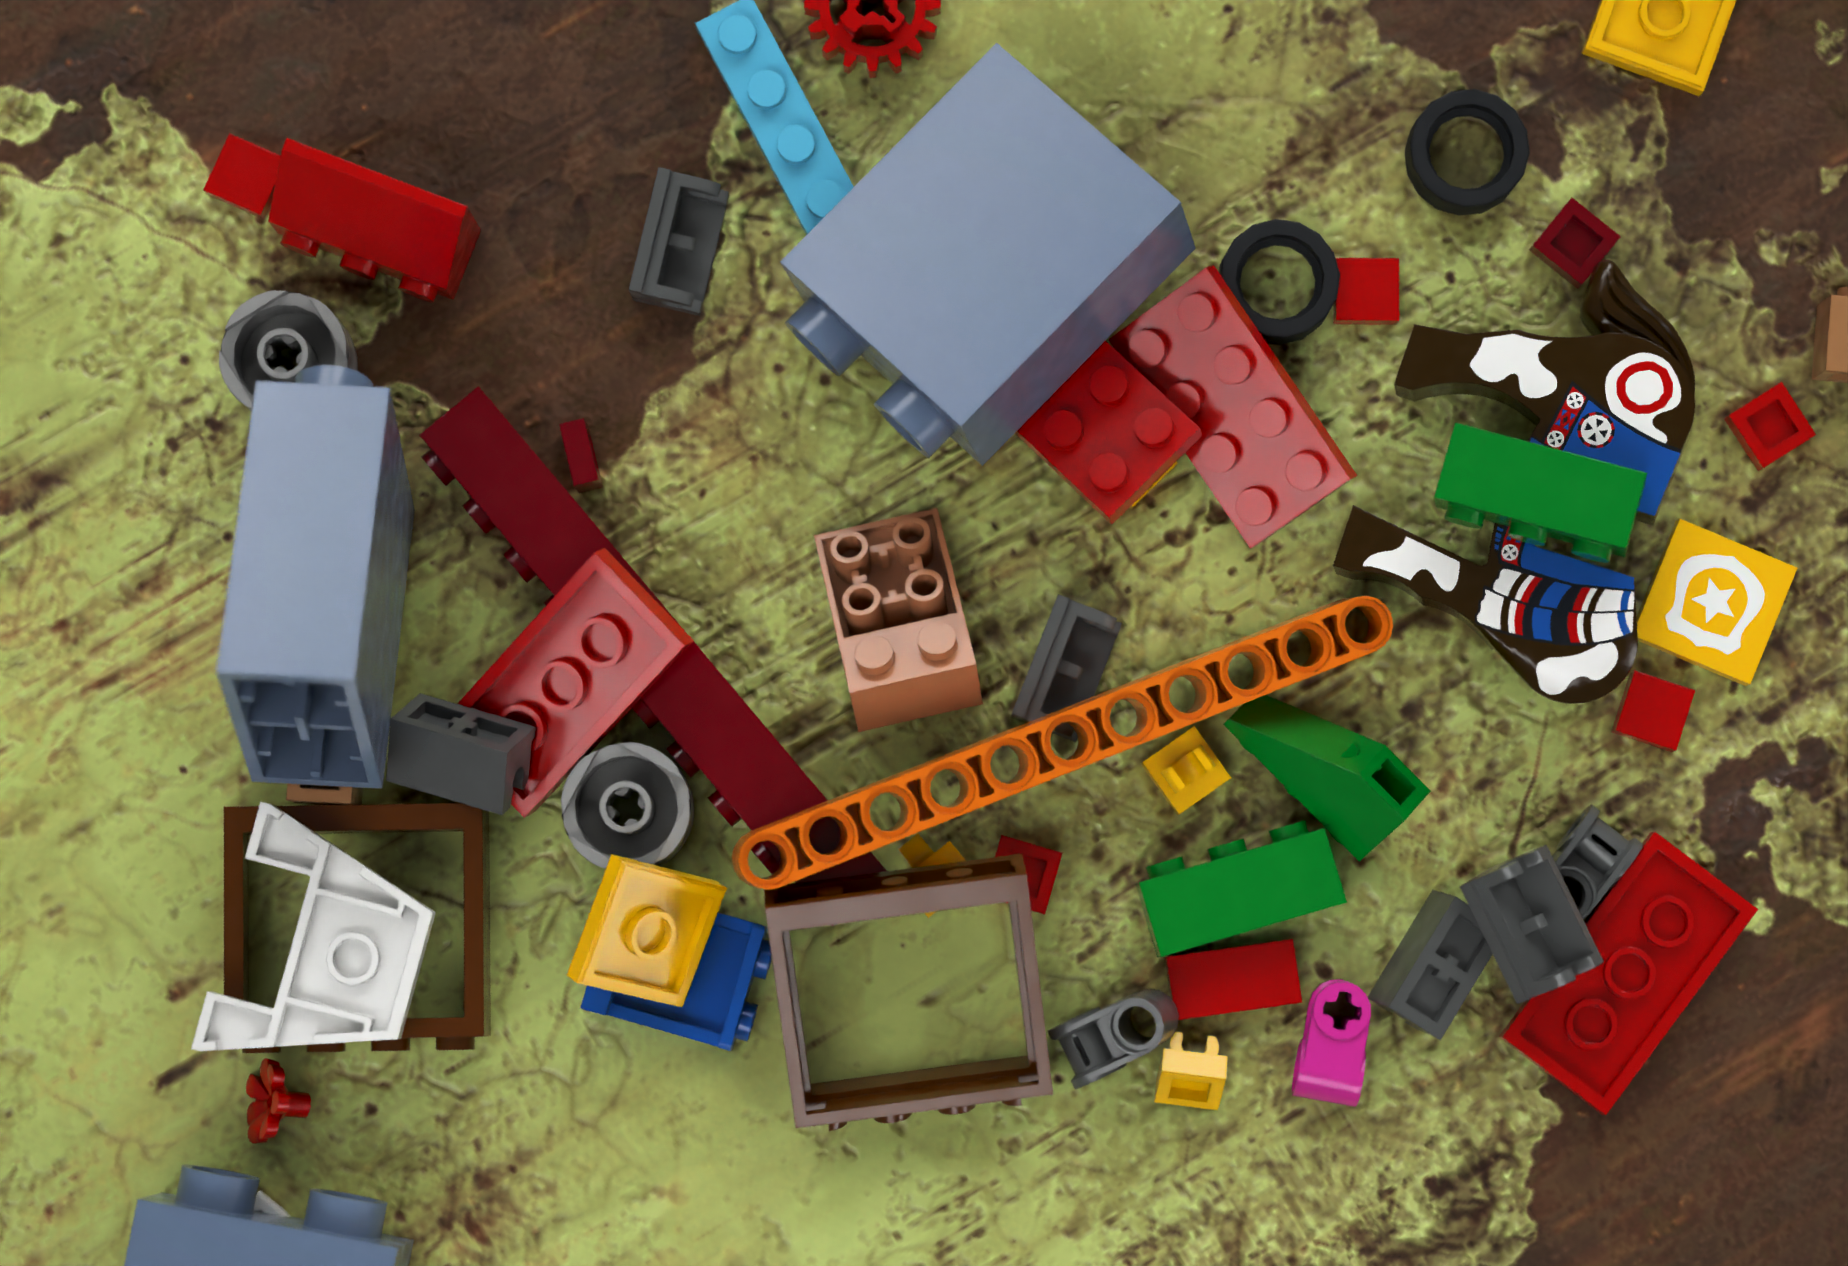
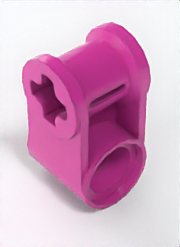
M1330 979L1319 984L1312 992L1308 1002L1303 1038L1300 1040L1295 1060L1292 1096L1353 1107L1357 1106L1365 1072V1047L1371 1018L1370 1001L1366 993L1357 985L1343 979ZM1339 992H1346V1001L1355 1006L1354 1016H1344L1340 1026H1333V1017L1323 1012V1006L1325 1001L1335 1002Z

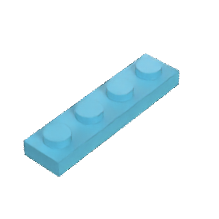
M739 0L696 22V29L807 235L854 186L755 1Z

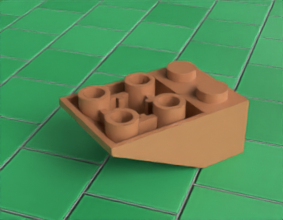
M938 508L814 535L858 732L983 704L977 665Z

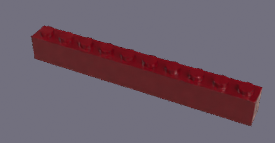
M479 386L419 435L430 447V450L421 458L445 486L455 478L471 496L462 506L486 535L497 527L512 545L503 555L527 583L537 575L553 595L543 602L545 605L553 599L594 552L606 548L674 619ZM695 642L682 653L632 707L649 729L660 721L676 741L666 749L690 778L701 770L717 790L708 799L732 827L742 819L751 830H755L828 801ZM821 817L811 826L809 832L810 844L818 853H829L840 842V828L836 821L830 817ZM768 840L755 844L751 849L768 871L774 874L781 860L778 848ZM870 851L797 880L795 883L886 872L887 870Z

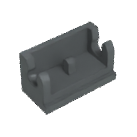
M658 167L629 286V292L633 301L693 315H701L730 196L728 191L720 190L721 184Z
M1058 594L1011 718L1027 723L1093 697L1122 623L1118 622L1116 617ZM1063 722L1059 724L1052 732V734L1076 742L1078 739L1076 731L1068 723Z
M420 693L390 718L386 781L503 815L511 806L513 787L524 790L530 769L532 740L535 738L536 727Z
M1547 845L1495 865L1460 886L1517 1004L1576 980L1575 975L1596 968L1604 962Z
M1432 890L1368 995V999L1379 1007L1406 1020L1405 1023L1439 1040L1444 1036L1492 956V952L1469 905L1456 896Z

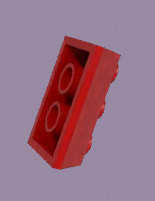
M286 138L281 151L268 222L276 232L283 235L280 242L281 245L312 258H316L319 249L342 257L339 264L341 268L366 279L375 280L378 272L401 280L398 287L399 290L427 302L434 303L437 294L454 300L481 232L468 206L292 139Z

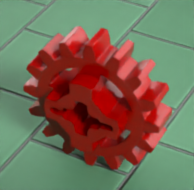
M831 0L804 1L805 15L820 17V19L808 26L811 40L824 37L828 39L822 48V56L829 60L838 53L843 54L844 72L848 74L855 69L858 62L866 63L869 78H876L879 63L888 62L895 74L902 72L901 55L904 53L920 60L923 57V48L918 38L935 39L937 34V26L927 20L926 17L941 14L940 0H914L915 13L909 25L906 22V17L898 10V5L903 0H884V15L881 17L874 11L862 16L861 0H842L847 5V10L839 17V22L835 25L830 13ZM867 0V1H868L869 3H871V4H874V3L878 2L879 0ZM863 40H883L886 44L865 46L859 43Z

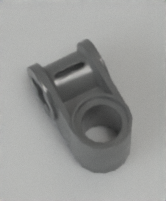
M1592 804L1580 814L1559 842L1557 850L1552 855L1564 881L1574 890L1575 904L1583 919L1592 912L1607 890L1626 872L1643 847V844L1636 838L1628 841L1599 818L1600 810Z
M1149 988L1137 991L1101 1009L1099 1006L1051 1028L1047 1032L1051 1040H1059L1075 1074L1071 1082L1074 1089H1078L1127 1065L1126 1063L1148 1054L1169 1040L1178 1028L1179 1015L1177 1007L1170 996L1160 990ZM1135 1006L1145 1008L1154 1017L1156 1030L1153 1037L1141 1035L1132 1026L1131 1012Z

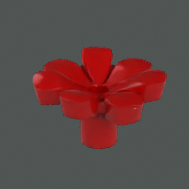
M264 1058L261 1063L260 1076L250 1074L246 1083L247 1095L255 1099V1102H252L247 1110V1124L249 1125L247 1135L249 1141L253 1144L265 1143L268 1138H274L279 1129V1122L285 1116L306 1118L311 1107L310 1094L288 1091L284 1084V1069L280 1067L279 1062Z

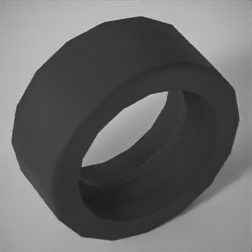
M1477 89L1451 91L1432 101L1411 128L1404 154L1407 176L1418 195L1438 210L1461 216L1480 214L1502 203L1523 177L1530 151L1527 129L1516 110L1497 95ZM1470 116L1484 120L1496 130L1502 141L1504 158L1501 169L1492 181L1479 188L1462 189L1449 185L1438 176L1431 164L1429 148L1433 135L1442 124L1453 118Z
M1274 219L1252 225L1233 240L1219 266L1220 275L1267 344L1283 345L1304 339L1321 326L1337 299L1340 273L1334 252L1319 233L1300 222ZM1271 246L1289 247L1302 254L1311 265L1315 278L1314 295L1307 307L1295 316L1284 319L1267 318L1254 311L1244 299L1240 285L1242 269L1247 260L1260 249Z

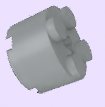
M272 290L250 298L238 307L230 316L224 329L225 333L221 344V351L219 350V367L225 384L231 393L251 412L256 381L294 383L297 373L307 367L336 365L357 371L358 365L353 340L345 326L334 313L315 298L287 291ZM289 347L298 354L296 357L298 365L291 371H287L281 366L283 359L280 355L284 349Z
M616 743L586 755L572 769L565 782L561 796L562 819L566 833L574 848L588 861L604 869L607 867L611 854L662 866L682 849L693 826L694 798L686 777L666 755L640 743ZM633 792L640 793L637 804L645 810L642 818L639 821L629 818L624 826L617 824L620 813L612 807L614 800L618 796L623 799H629Z

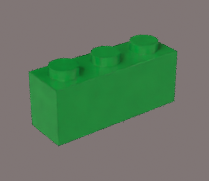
M1455 422L1434 500L1436 507L1446 510L1444 519L1450 522L1476 529H1482L1484 520L1509 526L1507 535L1513 539L1545 546L1547 537L1572 543L1571 553L1597 562L1609 563L1611 554L1621 557L1626 556L1646 485L1647 473Z
M1304 820L1270 830L1269 835L1272 843L1247 850L1243 838L1209 848L1207 851L1210 862L1186 868L1183 856L1147 866L1146 870L1149 879L1138 882L1135 885L1156 956L1163 957L1347 903L1325 828L1309 832Z

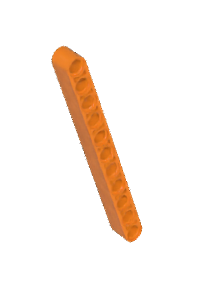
M1365 595L1334 601L1067 706L1036 720L1029 721L752 830L740 837L734 846L732 854L733 869L743 882L749 886L761 889H775L1373 653L1385 646L1391 637L1393 629L1392 614L1386 604L1375 597ZM1354 608L1363 612L1368 619V633L1360 643L1352 640L1345 628L1346 617ZM1295 631H1300L1306 635L1311 645L1310 657L1302 666L1291 661L1287 653L1288 639ZM1238 653L1247 657L1253 666L1252 680L1244 689L1236 687L1231 682L1228 674L1229 663ZM1180 676L1189 680L1195 690L1194 703L1184 713L1174 708L1169 698L1170 686ZM1121 699L1132 704L1137 715L1136 726L1126 736L1117 733L1110 723L1111 709ZM1063 722L1071 725L1078 736L1077 749L1067 759L1058 757L1050 744L1051 733L1056 726ZM1002 746H1007L1014 750L1019 759L1018 773L1007 783H1002L996 779L991 772L990 766L992 755ZM947 769L958 778L960 792L955 802L943 807L936 803L931 796L930 785L935 774ZM882 793H889L894 796L901 810L899 820L888 830H880L876 827L870 818L869 812L871 803ZM821 817H830L836 821L841 833L840 842L837 847L826 854H820L815 851L809 840L811 826ZM768 840L775 844L780 852V865L776 872L769 877L758 878L749 868L748 855L755 844Z

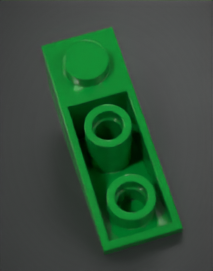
M1268 695L1244 703L1223 724L1239 740L1243 748L1253 754L1284 785L1287 792L1299 800L1329 831L1331 836L1343 845L1358 861H1361L1401 825L1431 792L1386 745Z

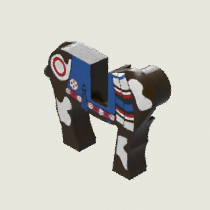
M1605 259L1594 266L1580 307L1581 321L1592 336L1549 337L1521 330L1465 334L1414 324L1394 383L1397 396L1412 401L1451 394H1469L1490 398L1508 405L1536 425L1528 442L1646 472V485L1636 520L1654 525L1691 434L1695 414V376L1689 353L1673 325L1634 290L1613 261ZM1353 505L1333 564L1337 575L1353 580H1372L1395 586L1414 597L1422 605L1442 610L1458 618L1474 630L1491 650L1494 649L1532 690L1547 699L1567 704L1591 702L1612 692L1629 674L1638 649L1634 577L1549 551L1534 544L1513 539L1507 535L1509 526L1497 523L1494 524L1488 562L1485 565H1477Z

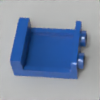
M718 913L683 1008L587 986L580 1009L605 1016L609 1015L732 1051L736 1039L748 1042L758 1004L747 1002L753 978L757 977L765 980L771 964L770 941L765 939L768 927Z

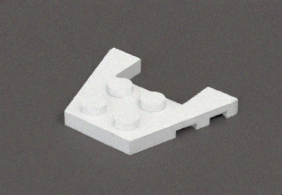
M260 801L245 859L308 875L310 877L274 1008L208 991L191 1049L215 1051L401 1039L436 912L275 805Z

